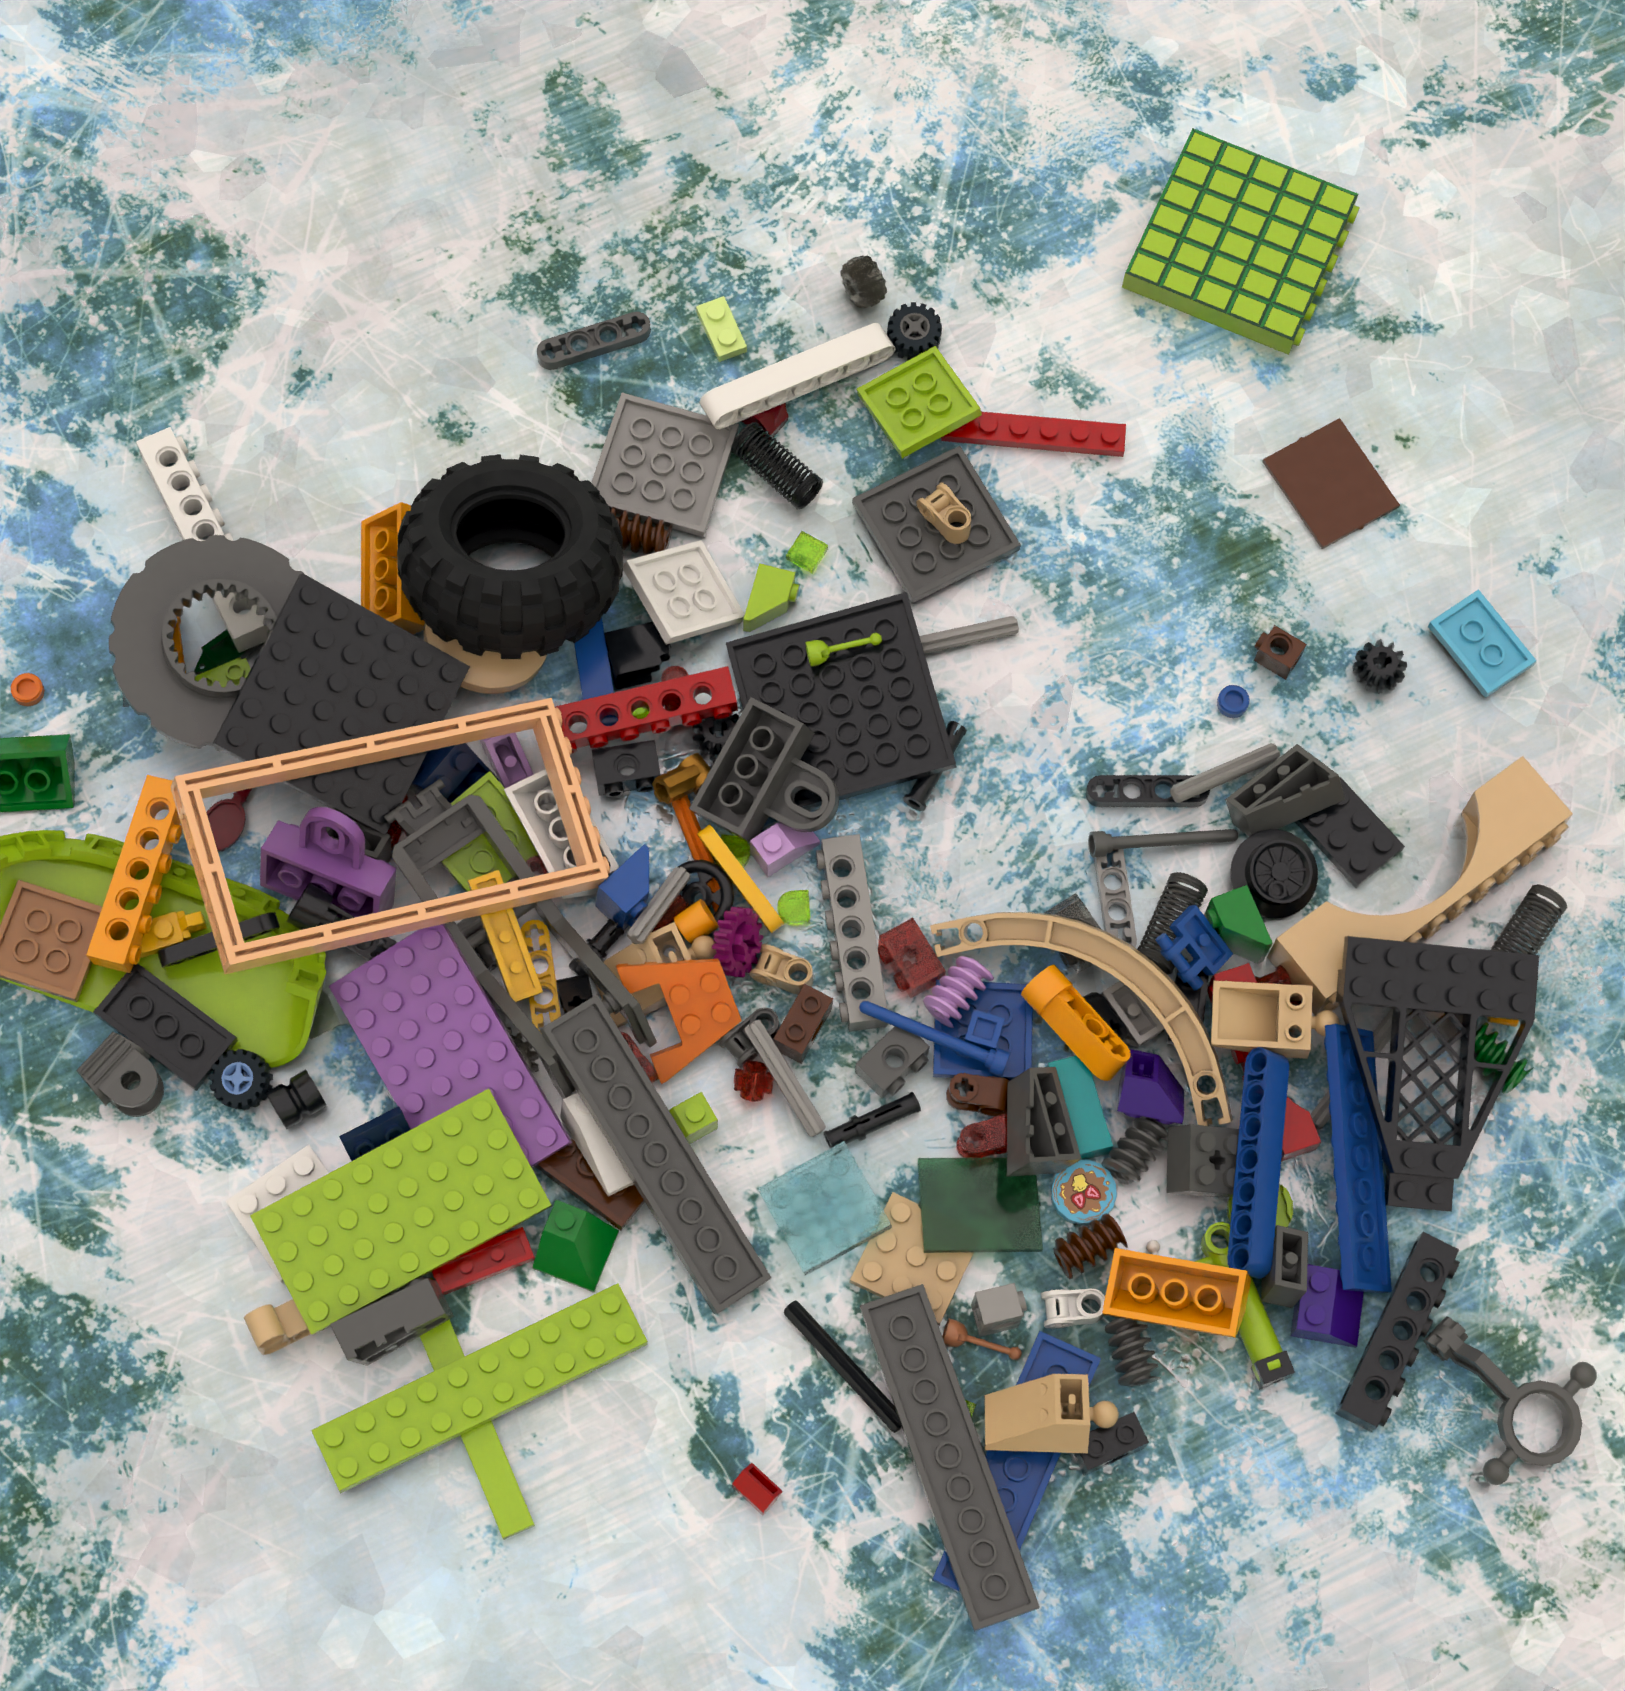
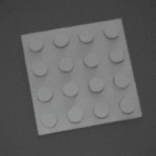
M621 393L591 483L600 491V495L605 499L610 511L612 507H616L617 514H622L624 510H627L628 517L632 518L638 513L640 514V520L643 521L650 516L654 524H658L661 519L664 520L665 527L669 528L673 523L672 529L704 537L732 453L731 445L739 431V424L735 423L726 428L716 429L707 415Z

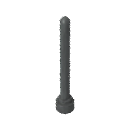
M1234 829L1112 837L1111 834H1106L1105 831H1095L1089 833L1088 847L1091 857H1105L1107 853H1112L1114 849L1234 842L1238 839V832Z

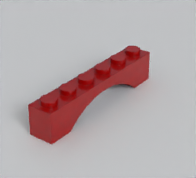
M1247 963L1214 974L1209 982L1207 993L1212 1003L1213 981L1257 983L1250 964ZM1231 1049L1235 1063L1241 1064L1243 1071H1245L1246 1057L1249 1052ZM1288 1097L1286 1101L1281 1162L1314 1151L1321 1144L1309 1111L1295 1104Z

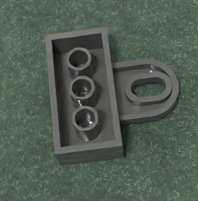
M750 697L689 809L701 818L750 843L751 839L760 834L769 817L799 832H814L822 829L834 818L838 810L839 792L836 784L827 774L801 760L815 733L796 719ZM802 789L809 790L821 797L822 805L817 811L810 812L795 804V794Z

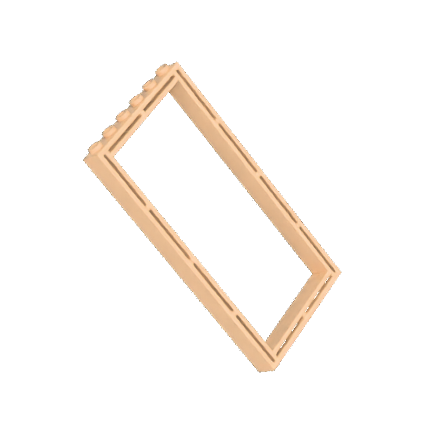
M552 698L175 776L170 788L224 974L598 888L602 882L609 878L610 866L605 856L602 857L599 847L600 834L597 827L592 825L589 816L591 813L590 803L586 796L583 797L580 788L581 775L579 769L573 766L570 757L572 753L569 739L563 735L561 712L557 707H554ZM533 729L577 867L244 943L203 798Z

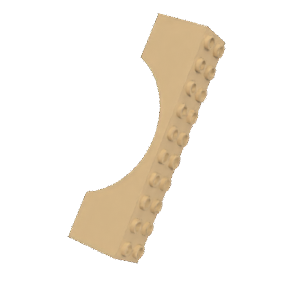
M1524 756L1474 791L1461 813L1466 830L1465 861L1458 881L1444 895L1416 910L1380 916L1351 912L1326 901L1276 938L1267 958L1289 985L1313 986L1312 1013L1315 1016L1321 1011H1333L1339 1006V1003L1336 1002L1338 970L1342 969L1345 936L1417 943L1423 936L1427 940L1441 929L1440 925L1447 919L1450 922L1456 919L1465 911L1464 907L1471 901L1474 904L1480 901L1489 893L1488 889L1495 883L1498 885L1504 883L1514 874L1512 871L1519 865L1525 867L1538 856L1536 853L1543 847L1549 849L1562 838L1560 835L1569 828L1566 823L1573 813Z

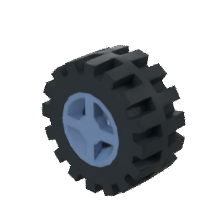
M237 1049V1051L230 1050L227 1051V1055L218 1057L219 1062L217 1064L214 1063L211 1067L214 1069L213 1074H209V1080H212L210 1089L215 1092L214 1096L217 1100L231 1108L248 1110L250 1107L259 1106L261 1100L265 1101L267 1099L265 1092L272 1089L273 1085H270V1080H273V1074L270 1073L271 1067L264 1061V1058L254 1052Z

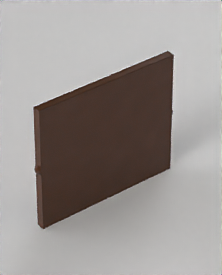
M1340 418L1305 437H1300L1298 441L1264 458L1262 461L1321 549L1358 529L1362 530L1364 526L1400 506Z

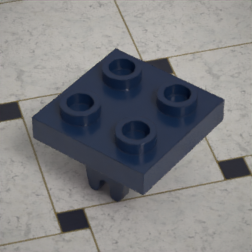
M398 1106L339 1137L350 1160L353 1161L411 1129L402 1110Z

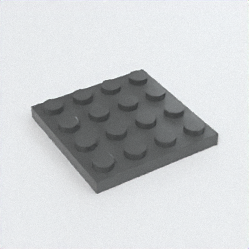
M961 446L951 449L852 499V504L902 588L907 592L911 603L1019 551L1021 544ZM940 483L946 484L971 514L970 535L961 544H953L947 541L935 526L924 518L917 507L916 501L920 498L925 499L937 490L936 487ZM953 522L950 524L953 527L963 526V524L960 522Z

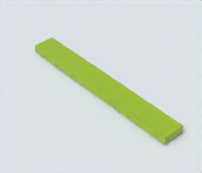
M450 1319L420 1336L434 1371L465 1357ZM492 1421L462 1434L461 1438L503 1540L534 1527V1522Z

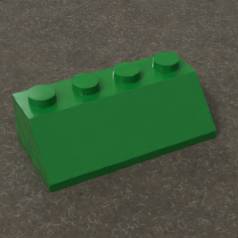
M70 734L0 738V812L74 808L75 762Z

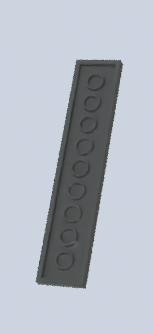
M595 995L541 1028L540 1032L546 1042L557 1054L559 1063L713 1314H718L770 1280V1274L599 996Z
M921 1284L860 1305L862 1317L974 1632L1039 1609L1040 1606L924 1285Z

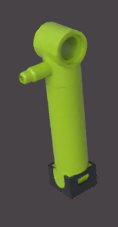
M1216 1222L1209 1226L1200 1244L1201 1250L1206 1257L1194 1262L1229 1267L1227 1256L1230 1224ZM1211 1236H1223L1227 1241V1247L1222 1249L1215 1247L1211 1241ZM1250 1277L1251 1283L1246 1310L1238 1331L1252 1362L1251 1371L1260 1390L1291 1378L1295 1371L1287 1352L1282 1351L1254 1281Z

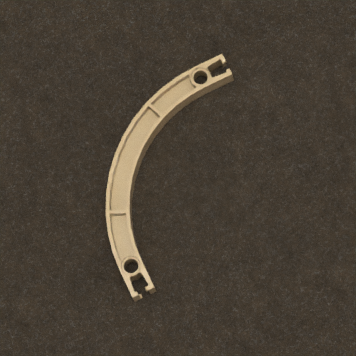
M997 912L930 925L932 934H936V936L942 935L941 929L958 928L961 943L946 949L945 946L936 944L935 951L937 957L999 945H1025L1067 953L1088 961L1110 973L1128 986L1147 1004L1162 1023L1174 1043L1184 1066L1190 1087L1197 1124L1204 1126L1213 1124L1212 1118L1205 1119L1203 1100H1210L1212 1098H1218L1223 1116L1218 1118L1219 1125L1232 1122L1233 1118L1218 1056L1214 1046H1211V1039L1203 1022L1175 982L1152 960L1132 945L1084 922L1035 912ZM972 923L978 924L983 930L982 938L979 941H973L967 935V929ZM1208 1075L1215 1080L1216 1088L1213 1092L1206 1093L1199 1088L1198 1080L1201 1076Z

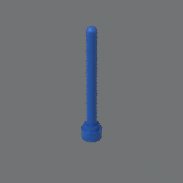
M863 1001L859 1005L860 1011L868 1016L983 1062L984 1067L989 1068L988 1072L999 1077L1003 1073L1010 1055L1008 1051L997 1048V1051L990 1048V1051L869 1001Z

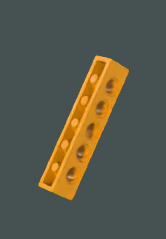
M151 775L146 777L86 954L94 965L131 973L133 964L137 965L141 958L142 946H140L143 934H148L151 928L152 916L150 913L153 904H157L161 898L162 886L160 883L163 874H167L171 868L172 856L170 853L173 844L179 842L182 834L181 822L170 788L172 780ZM169 810L168 815L164 819H155L159 811ZM150 840H159L155 848L151 850L145 849L146 844ZM142 869L149 870L148 875L144 879H135L138 871ZM132 899L139 900L138 905L134 909L125 910L128 901ZM122 929L129 930L126 938L115 940V935L118 931Z

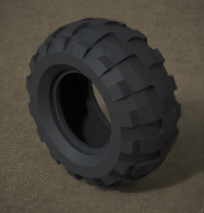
M500 454L481 456V462L468 465L465 462H461L447 468L446 474L442 475L441 480L432 478L421 489V492L415 497L411 505V511L406 512L398 532V575L402 581V591L414 612L432 629V633L443 641L449 642L457 639L459 645L463 646V651L482 656L485 651L500 653L501 659H521L522 653L536 651L541 657L558 652L559 647L563 645L565 640L573 643L578 642L589 634V630L596 625L597 621L601 620L603 614L607 613L619 592V581L623 576V536L614 513H610L608 504L600 495V491L589 480L579 481L578 477L574 475V470L560 463H556L553 466L539 463V457L520 454L519 459H502ZM521 543L536 547L552 558L545 563L528 569L502 570L485 566L475 561L469 555L478 549L492 544Z

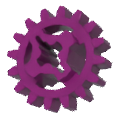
M731 907L730 911L724 912V920H718L717 922L719 931L714 932V942L716 943L712 945V949H715L717 953L713 959H719L725 976L743 978L745 977V972L750 973L752 969L751 964H757L758 962L756 954L760 953L762 942H759L763 939V935H759L762 923L757 922L759 915L753 913V909Z

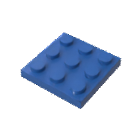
M936 980L935 986H941L940 980ZM983 982L986 986L984 991L977 988L973 989L978 996L976 1001L966 997L965 1000L970 1006L969 1010L957 1008L962 1018L960 1020L952 1017L949 1018L954 1028H950L934 1018V1029L964 1040L974 1009L1005 1018L996 1051L997 1048L1010 1052L1001 1078L1010 1081L1027 1069L1032 1068L1033 1008L1021 996V992L1027 984ZM934 1043L933 1077L953 1078L959 1073L999 1077L988 1072L989 1068L984 1067L983 1062Z

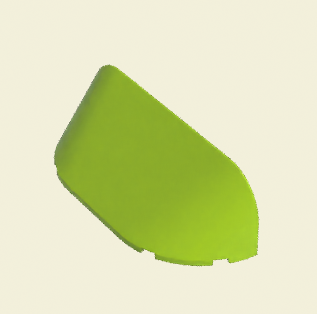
M62 830L26 831L0 836V924L18 880L103 907L124 842L89 833L86 834L85 840L65 838V831ZM172 859L171 868L167 874H163L160 883L162 886L161 898L157 904H153L150 915L152 918L175 911H184L185 915L201 911L207 929L191 933L192 939L212 932L194 867ZM142 869L138 871L135 879H144L148 875L149 870ZM226 878L238 922L275 912L280 925L279 929L246 940L244 943L300 930L286 922L289 915L279 909L280 901L258 889ZM132 899L128 901L125 910L134 909L138 905L139 900ZM218 950L162 968L157 953L140 958L138 962L139 965L236 1036L238 1041L231 1050L243 1049L254 1052L264 1058V1061L271 1068L279 1067L292 1061L306 1046L326 976L324 964L326 958L325 951L230 974H224ZM92 963L77 1002L1 977L0 980L93 1012L126 972Z

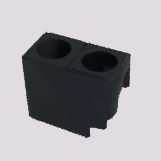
M653 622L604 633L616 689H624L651 682V673L659 671L661 663L670 659V644H665Z

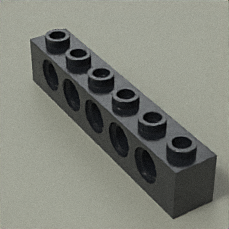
M1422 1232L1417 1237L1335 1414L1370 1432L1374 1431L1378 1425L1384 1427L1392 1411L1387 1405L1392 1395L1398 1397L1406 1381L1405 1378L1401 1377L1405 1366L1411 1367L1419 1353V1349L1415 1347L1419 1336L1425 1338L1432 1325L1433 1320L1428 1318L1433 1307L1439 1308L1445 1297L1446 1290L1442 1289L1446 1278H1453L1460 1264V1261L1455 1259L1459 1249L1425 1232ZM1422 1267L1433 1271L1435 1275L1433 1282L1422 1278L1420 1274ZM1407 1297H1416L1421 1303V1310L1414 1311L1410 1309L1407 1305ZM1398 1325L1405 1328L1408 1333V1339H1397L1393 1333V1327ZM1380 1355H1387L1394 1361L1393 1370H1386L1380 1365ZM1372 1384L1378 1387L1381 1394L1379 1400H1373L1367 1396L1365 1391L1366 1385Z

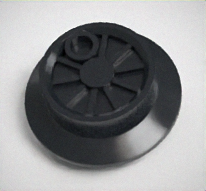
M1269 829L1249 836L1240 844L1231 862L1230 878L1233 890L1245 885L1248 886L1262 917L1277 919L1291 916L1308 904L1317 887L1318 868L1312 851L1303 840L1284 830Z

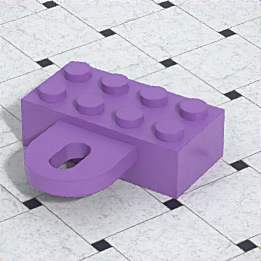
M315 807L307 812L300 827L284 823L280 820L277 821L261 847L260 886L298 901L306 886L312 883L334 896L331 902L333 905L354 917H360L392 909L394 905L397 868L391 866L386 861L376 860L364 855L365 836L360 827L348 816L334 809ZM326 827L335 830L339 835V840L330 837Z

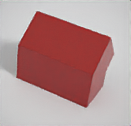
M753 1463L744 1468L732 1483V1488L762 1515L769 1510L783 1492Z

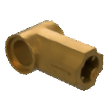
M694 753L684 759L677 768L654 779L652 783L654 795L659 802H665L666 804L674 802L692 792L697 795L711 768L699 753Z

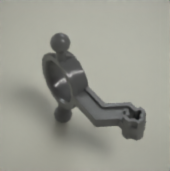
M1446 1316L1426 1337L1424 1342L1433 1355H1436L1442 1361H1447L1450 1358L1455 1364L1476 1374L1503 1402L1499 1408L1497 1425L1500 1438L1506 1445V1451L1499 1458H1493L1485 1462L1483 1476L1487 1482L1492 1485H1501L1506 1482L1509 1477V1467L1517 1458H1520L1525 1463L1547 1466L1560 1463L1572 1454L1580 1440L1582 1429L1579 1406L1573 1399V1396L1581 1388H1589L1595 1383L1597 1372L1594 1366L1587 1362L1575 1364L1570 1371V1380L1563 1388L1556 1383L1542 1380L1524 1383L1517 1388L1483 1352L1464 1343L1468 1338L1465 1333L1466 1330L1450 1317ZM1535 1393L1546 1395L1553 1400L1561 1411L1563 1420L1562 1435L1558 1442L1547 1452L1542 1453L1531 1452L1522 1446L1515 1436L1512 1424L1514 1411L1519 1402L1528 1395Z

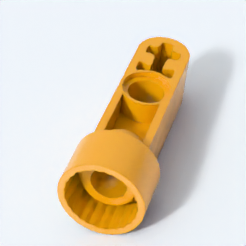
M1051 965L1041 971L1021 992V996L1049 1024L1097 1078L1104 1081L1112 1080L1130 1059L1131 1053L1128 1046L1073 987V984L1056 965Z

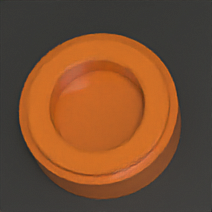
M21 674L11 684V694L15 701L22 706L36 705L44 696V686L39 677L34 674Z

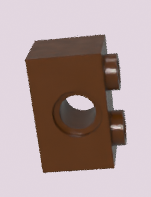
M807 984L803 985L773 1039L781 1054L802 1064L832 1010L833 998Z

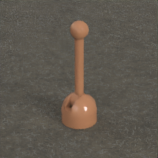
M950 1318L947 1320L942 1335L946 1346L959 1347L967 1341L1008 1354L1012 1360H1018L1022 1355L1018 1347L1008 1348L970 1336L964 1324Z

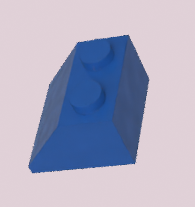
M646 844L638 849L607 880L598 886L595 906L608 919L617 923V928L621 927L623 930L628 926L632 927L643 910L648 906L649 847Z

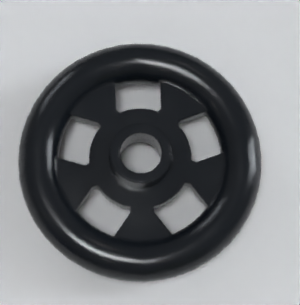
M692 860L679 865V868L684 867L689 874L697 872L699 882H692L684 886L682 889V904L674 905L673 902L664 914L668 923H673L674 917L695 903L694 899L698 893H702V900H704L708 908L711 907L713 902L719 905L713 916L717 922L718 920H724V912L730 911L734 902L733 885L727 873L717 864L707 860ZM713 878L720 887L715 893L707 885Z

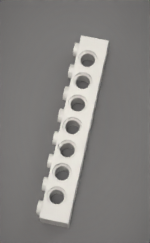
M168 427L136 441L141 457L182 539L193 538L197 541H204L201 539L208 535H224L221 529L225 525L218 508L211 509L209 502L213 501L206 484L200 486L196 479L201 476L194 460L187 461L184 455L189 452L181 436L175 437L171 427ZM170 463H175L173 466L166 467ZM182 487H188L183 491H178ZM194 511H200L196 515H190ZM230 532L224 535L228 540L234 541ZM216 591L212 600L238 652L241 653L265 642L269 626L263 625L264 615L256 614L257 605L248 607L246 597L237 601L232 592L225 598L220 591ZM245 609H249V610H250L247 614H244V615H239V614H238V613H239L240 611H242V610H245Z

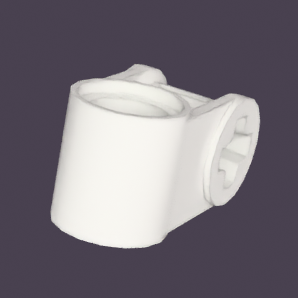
M1061 1289L1041 1293V1299L1045 1301L1047 1320L1044 1321L1045 1328H1065L1072 1325L1094 1324L1103 1317L1102 1311L1105 1296L1097 1289ZM1087 1299H1093L1099 1304L1100 1310L1090 1314L1083 1310L1081 1304ZM1056 1303L1058 1304L1059 1315H1057Z

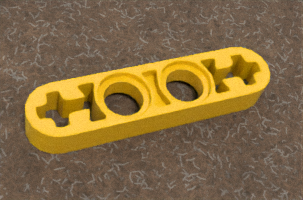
M709 824L698 832L697 835L720 867L727 873L732 883L754 912L759 915L760 920L770 933L783 926L784 922L714 828Z
M529 920L522 925L521 932L528 951H532L529 953L531 960L542 958L548 962L547 970L544 973L537 974L542 989H547L553 994L552 1000L545 1005L538 1004L534 1000V996L529 997L532 1023L539 1030V1028L544 1027L542 1013L549 1012L550 1022H553L561 1017L549 930L544 922ZM532 929H537L539 934H544L538 938L540 950L534 951L532 939L526 937L531 935Z

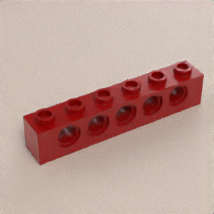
M728 666L555 706L561 712V728L564 737H567L570 741L571 754L577 752V748L585 746L600 748L606 746L608 741L621 738L622 741H630L638 738L640 733L652 731L653 734L664 733L671 729L670 726L679 724L694 726L701 723V719L713 716L715 719L730 717L734 711H738ZM700 693H707L712 697L706 704H699L694 699ZM670 700H675L681 704L676 711L672 712L665 710L663 707ZM642 707L649 710V714L643 719H637L632 715L637 708ZM607 715L618 717V721L612 726H605L601 722ZM577 722H583L587 725V728L582 733H573L570 730L572 725Z

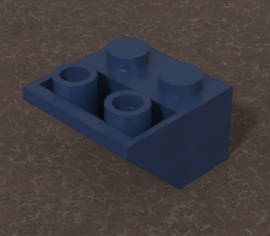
M466 743L428 751L410 789L415 794H418L438 779H441L445 787L439 791L449 803H452L490 771L494 776L495 774Z

